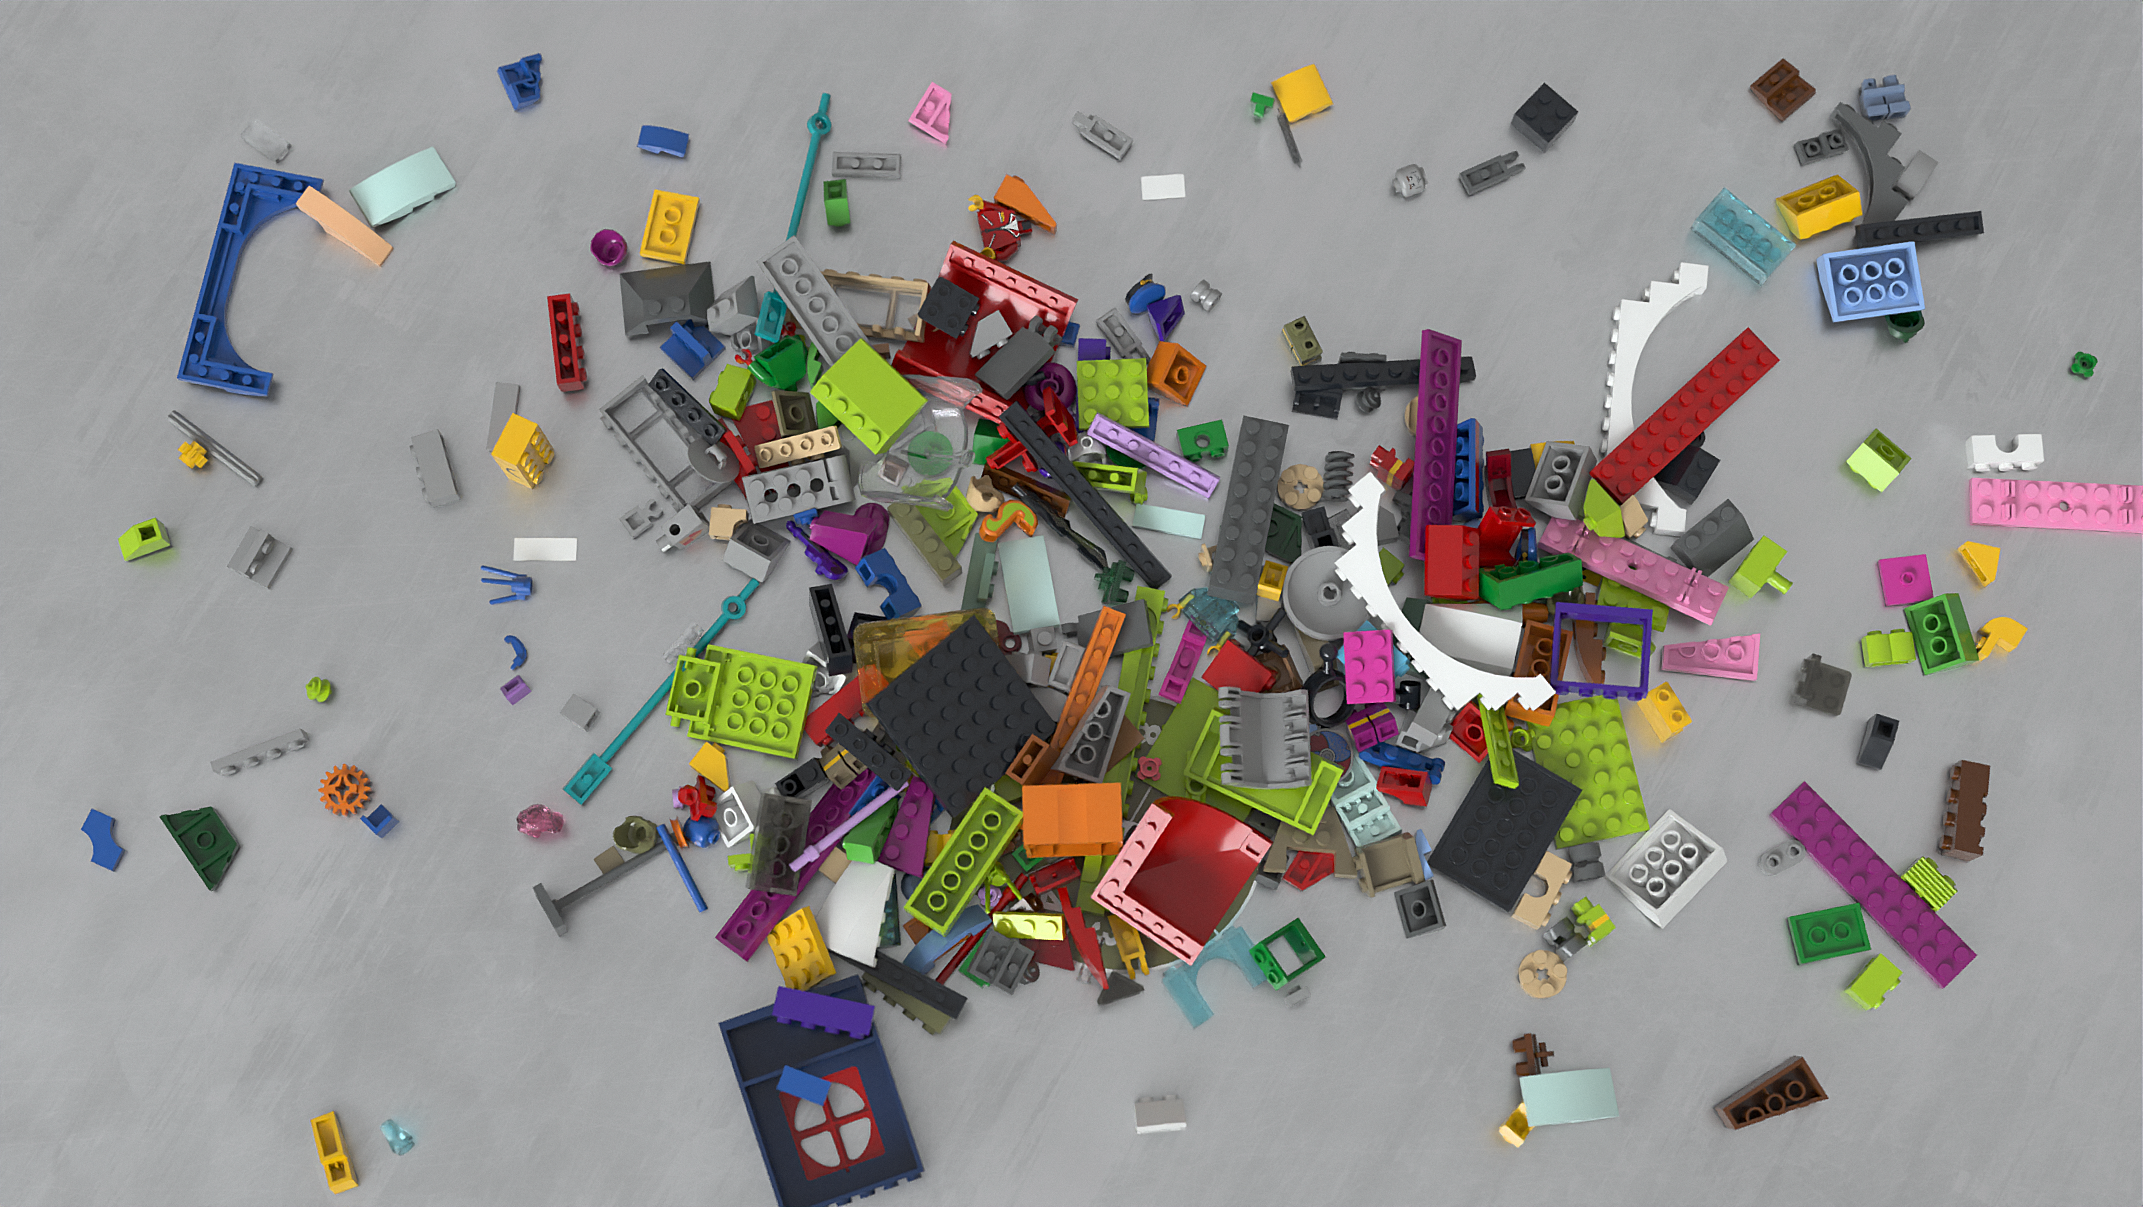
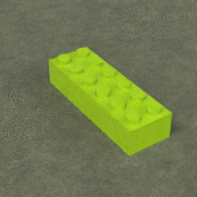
M985 787L905 904V911L946 938L1023 824V812Z

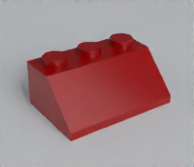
M1464 525L1425 526V596L1455 602L1479 599L1480 529Z

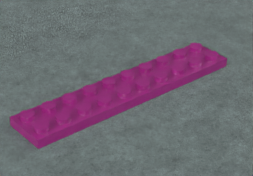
M1431 329L1422 330L1409 546V557L1425 561V526L1452 525L1462 340Z
M869 768L861 774L855 771L857 777L842 789L834 783L831 785L715 938L748 962L842 837L819 853L820 856L813 862L809 861L796 872L791 869L789 864L804 854L803 850L810 845L814 846L852 817L848 813L876 777V774Z
M1805 781L1769 814L1794 840L1801 842L1806 852L1856 903H1860V907L1941 989L1945 988L1977 956Z

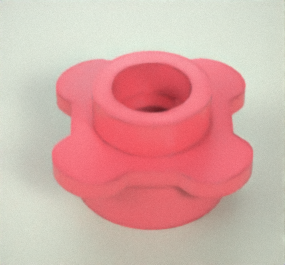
M1144 756L1139 758L1140 771L1137 773L1140 780L1145 778L1152 779L1153 781L1159 780L1161 777L1159 773V767L1162 764L1161 760L1157 757L1154 759ZM1147 767H1151L1152 770L1148 771Z

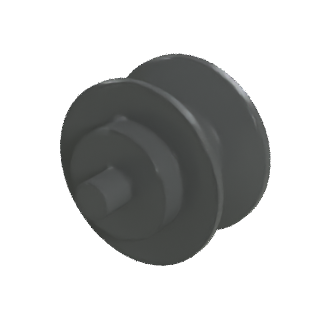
M1371 387L1365 388L1364 391H1360L1356 396L1358 407L1366 413L1372 412L1373 409L1379 408L1381 405L1380 393Z
M1033 959L1030 960L1019 982L1020 984L1026 985L1037 981L1039 978V966Z

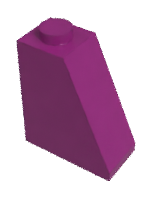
M824 510L819 518L815 517L811 522L809 529L812 531L809 540L858 565L869 551L878 521Z

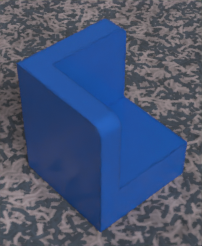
M382 804L368 817L363 815L360 818L380 838H383L399 823Z

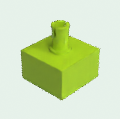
M1763 535L1750 550L1728 583L1749 598H1752L1766 583H1769L1785 595L1793 582L1776 572V567L1787 551Z

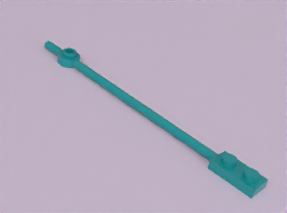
M822 93L818 113L812 115L807 121V128L812 137L786 241L794 235L797 236L820 138L831 129V121L826 115L831 95L828 93ZM775 288L773 292L767 291L764 294L754 334L773 343L779 341L787 305Z
M752 578L738 596H728L723 600L721 604L722 614L693 647L697 649L695 658L700 655L729 619H739L744 615L746 611L745 601L760 584L757 580ZM731 603L736 604V610L733 612L729 610ZM684 661L682 672L686 670V668H684L686 661ZM675 669L603 754L598 757L595 753H592L562 788L579 804H583L612 770L607 762L671 689Z

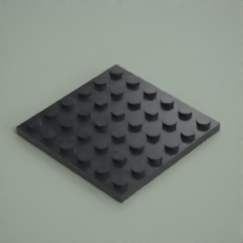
M975 615L968 617L865 703L951 818L956 817L977 799L985 787L988 789L1005 775L1032 734L1044 741L1057 727Z

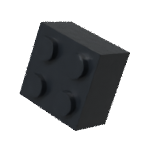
M1544 82L1514 113L1511 124L1545 153L1573 124L1579 111Z

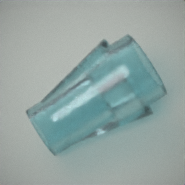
M392 1119L385 1121L380 1126V1130L383 1132L393 1153L401 1156L414 1146L413 1137L395 1124Z

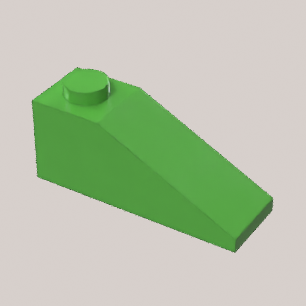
M892 798L853 827L849 835L845 836L843 848L846 849L848 860L875 864L898 814L899 805L897 798Z

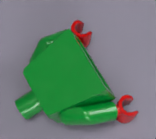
M789 321L786 323V326L784 324L782 326L780 335L784 337L755 355L754 361L751 359L752 353L748 349L741 350L746 356L745 360L738 354L735 355V360L739 364L746 363L748 365L747 369L768 387L797 392L796 381L806 375L805 365L808 350L799 335L794 333L796 330L795 323Z

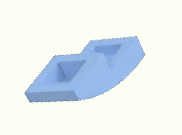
M1419 829L1414 834L1424 878L1425 881H1428L1434 875L1424 856L1429 854L1432 849L1422 829Z

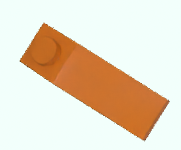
M1006 174L994 196V203L1007 207L1009 210H1014L1015 216L1023 220L1030 219L1032 224L1055 235L1057 223L1028 185L1025 184V181L1018 176L1011 177Z

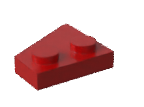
M1299 851L1282 879L1300 891H1304L1334 872V854Z

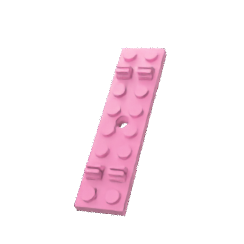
M1971 478L1969 480L1970 525L2143 533V486ZM2061 502L2067 504V510H2062L2060 508Z
M1552 517L1537 546L1554 555L1571 553L1582 560V567L1709 625H1712L1729 589L1728 586L1701 575L1702 571L1698 570V573L1695 572L1696 568L1694 567L1690 570L1621 538L1598 536L1594 530H1589L1586 527L1584 521L1579 519L1574 521ZM1629 566L1635 567L1636 570L1630 569Z

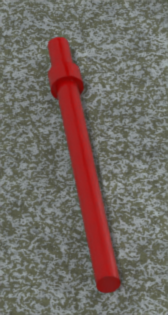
M1020 873L1013 884L1019 891L1029 878ZM1008 886L1001 893L1003 896L999 899L998 903L987 914L992 921L993 914L996 911L1002 912L1010 901L1013 902L1017 897ZM993 922L975 936L970 935L935 981L942 985L947 981Z

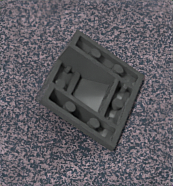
M710 261L619 273L626 336L648 334V325L688 319H692L694 327L708 326L707 309L715 302Z

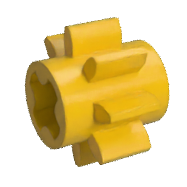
M195 441L190 445L184 442L178 449L182 453L178 458L191 469L195 465L201 469L208 461L204 457L207 451Z

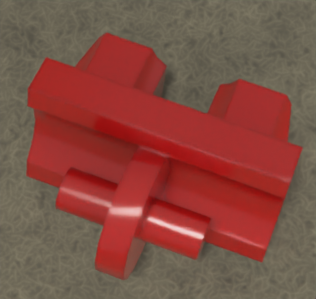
M698 775L695 786L685 785L678 791V800L690 806L691 820L698 821L701 815L712 818L717 810V803L712 801L715 796V787L706 785L705 777Z

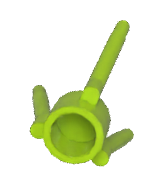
M998 861L984 880L986 913H990L991 884L1001 886L1007 883L1019 900L1023 898L1009 875L1006 874L1003 864Z

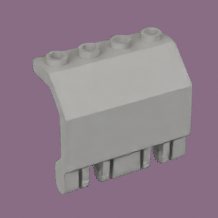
M1219 687V699L1223 700L1219 701V707L1231 710V716L1223 715L1219 717V723H1224L1220 725V747H1226L1220 749V753L1224 756H1232V763L1221 765V770L1227 771L1221 773V783L1223 785H1232L1233 787L1252 789H1286L1312 785L1308 690L1300 689L1286 693L1264 694L1241 691L1240 688Z

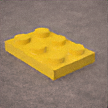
M654 189L640 248V256L685 264L700 203L699 197Z

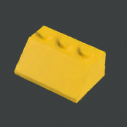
M1838 174L1776 198V203L1789 230L1800 240L1810 238L1813 234L1830 230L1836 225L1850 222L1854 218L1863 215L1859 191Z

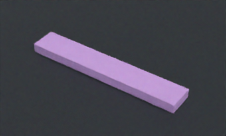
M1098 412L1086 432L1087 435L1207 498H1210L1220 480V476Z

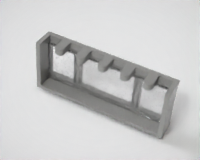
M643 375L599 409L603 415L600 418L608 429L612 427L617 432L614 436L622 446L627 444L631 449L629 455L636 463L641 461L646 467L643 471L651 481L656 479L660 484L657 488L665 498L671 497L674 501L672 507L677 513L688 504L700 509L722 490L731 485V481L727 483L709 481L693 469L688 460L687 452L690 444L695 439L687 427L682 425L672 409L668 408L661 397L648 386V382Z

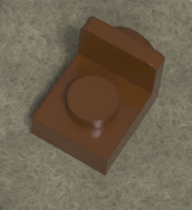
M1030 893L1007 912L1044 913L1046 910L1040 898Z

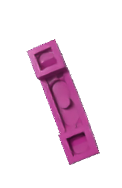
M1191 616L1159 692V696L1180 704L1209 635L1202 627L1200 629L1197 626L1199 624ZM1207 621L1206 623L1212 627L1213 623Z

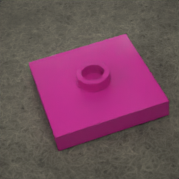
M1926 554L1880 559L1878 561L1886 606L1920 603L1934 598Z

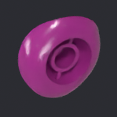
M1044 363L1043 368L1038 369L1035 373L1044 371L1046 379L1039 381L1038 385L1024 386V397L1027 403L1038 411L1045 410L1042 390L1051 386L1065 407L1068 408L1073 403L1077 392L1073 375L1065 366L1059 363Z

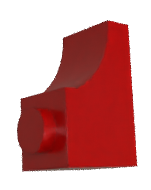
M1382 766L1376 788L1379 792L1388 793L1401 799L1404 804L1427 807L1432 783L1428 772Z

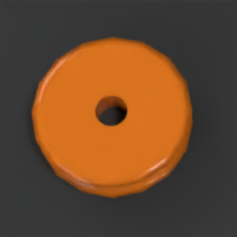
M677 816L675 820L670 819L679 846L683 851V847H689V844Z

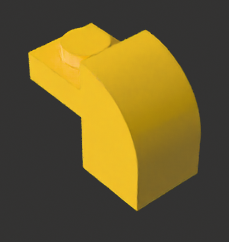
M1997 617L1984 624L1977 631L1982 636L1975 644L1980 661L1989 656L1995 644L2008 652L2014 650L2028 628L2008 617Z
M1524 1100L1515 1107L1499 1127V1132L1503 1135L1504 1139L1514 1144L1517 1148L1524 1142L1534 1127L1528 1126Z

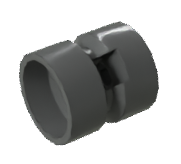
M1598 842L1568 848L1570 860L1575 863V866L1572 868L1575 882L1606 876L1604 865L1599 861L1602 855Z
M1567 916L1542 935L1550 946H1556L1555 952L1563 962L1588 944L1580 932H1574L1575 926Z

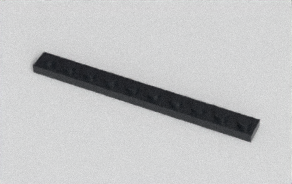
M1017 400L999 415L1003 423L1150 588L1158 589L1172 577L1171 573Z

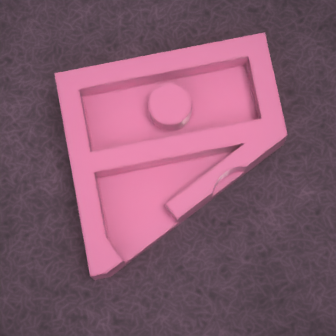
M931 82L908 120L945 144L948 141L951 93Z

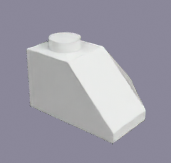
M819 641L808 650L802 663L818 667L811 697L824 693L836 694L842 689L849 676L847 673L829 677Z

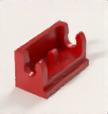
M1070 856L1030 873L1028 877L1038 897L1080 879L1081 874L1073 856Z

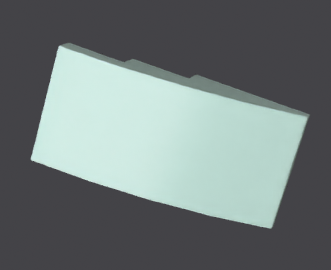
M430 147L372 175L351 188L349 192L371 228L412 213L414 207L432 201L434 195L454 188L456 182L434 147Z
M1044 536L997 543L1014 635L1029 633L1030 629L1054 626V628L1060 627Z
M1353 746L1354 760L1349 774L1337 784L1330 803L1335 807L1337 815L1354 845L1360 847L1402 833V828L1390 811V806L1384 796L1377 790V782L1364 761L1359 758V753Z
M1610 1068L1566 1071L1519 1078L1529 1127L1619 1117Z

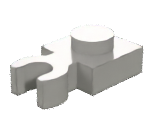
M650 499L643 510L637 505L619 518L633 538H636L652 526L649 519L658 518L663 514L661 508L655 512L651 511V507L656 504L654 499Z

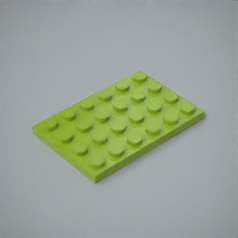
M1603 695L1559 703L1549 727L1525 721L1527 730L1533 729L1535 731V737H1533L1531 743L1533 746L1534 762L1582 789V792L1553 839L1556 850L1650 830L1618 698L1606 699L1603 698Z

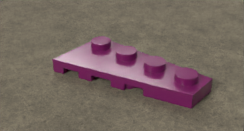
M913 776L878 859L879 863L920 878L924 877L928 836H930L931 815H933L935 795L922 778Z

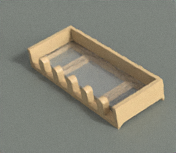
M825 269L824 272L820 271L865 336L924 343L926 321L918 317V312L932 289L927 281L923 279L908 281L898 276H892L889 279L882 278V276L877 274L861 276L859 273L851 271L842 274L831 269ZM787 307L785 322H794L796 329H803Z

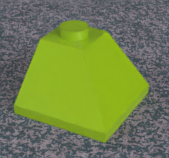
M1594 479L1590 480L1583 507L1585 514L1583 521L1589 530H1594L1601 537H1624L1625 532L1621 508Z
M1609 622L1603 639V646L1641 658L1643 630L1639 625ZM1652 641L1650 648V656L1655 652L1656 646Z

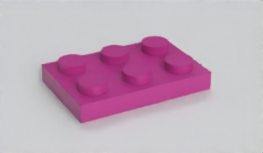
M1392 630L1343 632L1347 704L1396 702Z

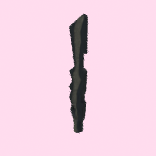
M1018 482L1013 486L1012 490L1020 496L1021 500L1035 514H1039L1061 537H1068L1078 546L1077 550L1105 574L1109 572L1105 550L1072 530L1070 521L1060 517L1058 511L1052 508L1047 501L1040 499L1036 493L1028 491Z

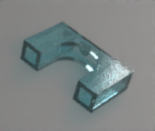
M1233 925L1222 933L1224 936L1217 942L1212 939L1206 943L1203 948L1204 951L1198 955L1191 966L1184 962V965L1178 969L1173 966L1163 973L1165 978L1161 980V983L1193 1030L1214 1016V1013L1200 994L1196 983L1197 973L1206 962L1213 959H1225L1234 963L1252 989L1267 980V977L1249 952L1255 945L1242 926L1235 928Z

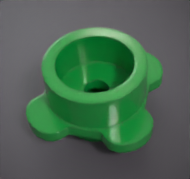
M2077 352L2075 354L2076 360L2071 366V370L2074 373H2082L2085 377H2091L2094 374L2093 369L2098 362L2097 358L2088 353Z

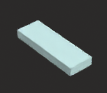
M1137 503L1132 527L1201 539L1205 515Z

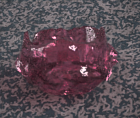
M543 804L529 806L520 812L516 818L518 822L517 830L533 838H539L544 831H550L553 834L559 833L564 825L563 815L559 812H552L550 808Z

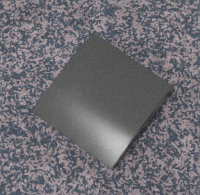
M988 928L966 971L1013 995L1035 952Z

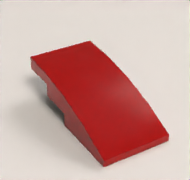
M1067 887L1058 888L1062 909L1078 952L1103 989H1109L1095 927L1087 928L1081 907L1073 908Z

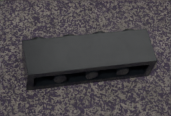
M833 585L809 587V607L828 675L830 677L852 673V652Z

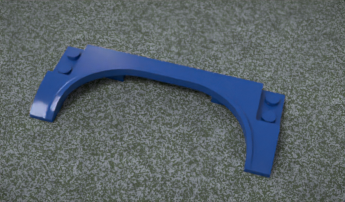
M234 163L177 375L179 381L222 388L232 393L268 396L274 374L259 371L244 362L235 351L229 338L227 308L242 252L255 231L272 217L298 207L296 202L308 186L321 193L324 183L323 179Z

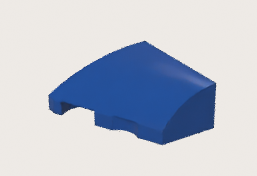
M540 53L523 57L519 62L501 66L497 70L514 111L525 108L540 98L539 81L541 80V73L539 70L542 59Z

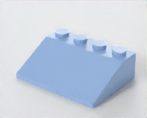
M1914 241L1826 253L1816 259L1820 283L1833 322L1925 310Z

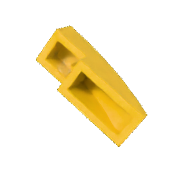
M332 1111L311 1119L320 1163L324 1166L329 1189L334 1194H338L358 1186L352 1160L335 1112Z

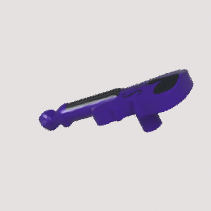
M787 521V530L792 532L795 538L797 537L807 546L804 552L805 555L818 564L815 569L817 574H824L832 580H840L846 576L848 568L842 562L831 556L824 547L809 540L810 536L802 528L796 527L794 521Z

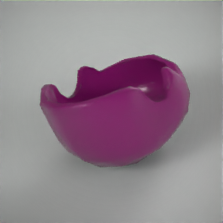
M603 229L597 232L591 240L590 250L601 264L615 266L622 262L627 255V242L618 232Z

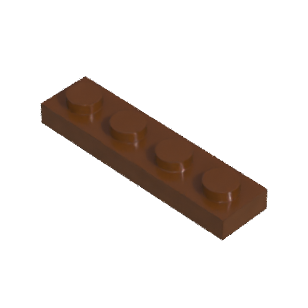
M985 463L981 478L984 475H989L992 479L993 488L1021 499L1012 490L1013 486L1018 482L1028 491L1036 493L1040 499L1047 501L1052 508L1058 511L1059 516L1065 518L1072 501L1067 493L1007 467L991 469L988 463Z

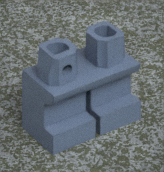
M1896 75L1884 77L1882 80L1883 87L1877 88L1874 78L1863 80L1861 83L1862 94L1858 98L1862 117L1869 118L1872 122L1883 121L1884 118L1885 120L1906 117L1911 107L1909 101H1906L1905 86L1904 84L1899 85Z

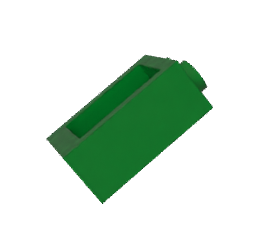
M1299 917L1249 950L1254 961L1261 968L1267 980L1276 991L1326 958ZM1282 936L1286 938L1304 964L1288 976L1267 947Z

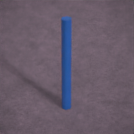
M665 823L656 827L699 913L708 909Z

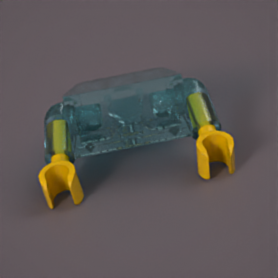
M1208 587L1193 588L1178 600V604H1170L1167 607V612H1170L1173 608L1178 609V612L1171 617L1173 620L1178 619L1183 612L1212 643L1217 642L1215 646H1211L1208 649L1207 655L1212 649H1217L1219 652L1226 641L1233 639L1237 633L1239 623L1237 613L1240 608L1236 601L1207 596Z

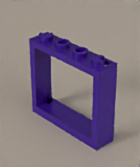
M1556 602L1550 671V686L1555 690V694L1568 695L1569 692L1579 693L1581 697H1592L1594 694L1603 695V698L1617 699V696L1627 697L1630 701L1646 699L1649 681L1653 609ZM1562 618L1643 625L1639 687L1558 681Z

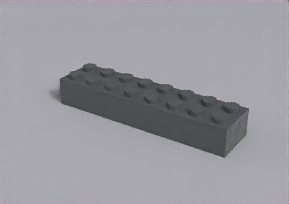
M1243 415L1207 596L1250 605L1254 603L1289 428L1287 424Z

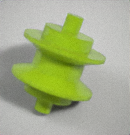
M313 677L305 686L307 697L310 700L317 699L319 702H324L332 694L331 685L327 679L321 680L319 677Z

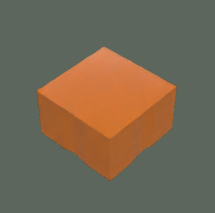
M1121 783L1022 786L1023 838L1027 858L1118 855L1122 850Z

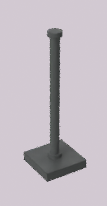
M674 832L670 835L676 847L679 846ZM662 841L653 846L649 851L631 858L557 901L556 899L551 901L542 883L532 888L560 937L567 933L566 926L559 915L562 912V908L662 853L667 848Z

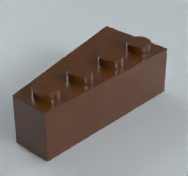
M1961 760L1952 766L1950 772V779H1953L1952 788H1949L1946 801L1949 802V808L1943 817V825L1946 826L1945 834H1942L1939 842V848L1942 849L1941 856L1965 861H1972L1983 856L1984 847H1980L1979 843L1985 837V827L1981 826V821H1983L1987 814V805L1983 802V798H1986L1988 795L1990 765Z
M1792 1056L1714 1108L1727 1128L1737 1130L1829 1098L1802 1056Z

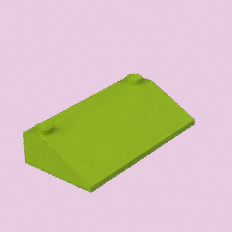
M1214 707L1183 774L1314 835L1345 767L1310 751L1312 781L1310 786L1286 789H1252L1223 785L1221 783V773L1227 771H1222L1221 765L1232 763V756H1224L1220 753V749L1226 747H1220V725L1224 723H1219V717L1223 715L1231 716V714Z

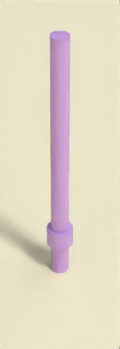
M906 781L899 791L894 790L892 787L888 788L817 844L807 847L803 850L804 854L789 864L791 869L796 872L809 861L813 862L820 856L819 853L909 785Z

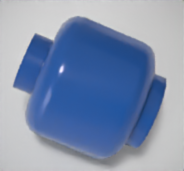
M702 815L698 821L691 820L690 816L683 827L687 841L701 848H707L711 844H715L720 837L718 822Z

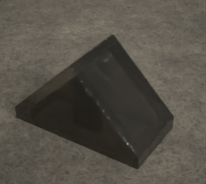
M1112 970L1107 980L1109 989L1102 990L1097 999V1005L1100 1007L1144 993V987Z

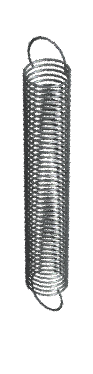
M1280 113V118L1290 138L1293 148L1289 142V139L1280 121L1279 124L1282 129L1283 136L1285 138L1286 144H1289L1287 145L1289 147L1288 149H1290L1289 152L1292 150L1298 164L1299 162L1296 157L1297 153L1299 152L1297 150L1298 148L1296 146L1293 134L1292 136L1290 134L1291 129L1289 131V129L1286 128L1287 124L1285 125Z

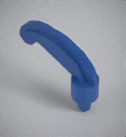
M508 635L504 640L506 643L511 642L517 655L510 667L514 670L525 662L527 652L523 643L517 637Z

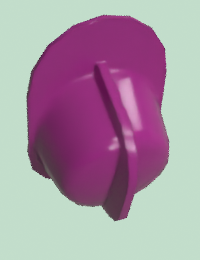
M863 504L856 509L854 516L878 521L873 540L866 554L867 556L883 548L890 517L887 510L880 504Z

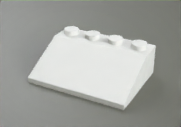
M1669 809L1611 868L1605 877L1644 915L1663 929L1726 864L1727 858L1722 847Z

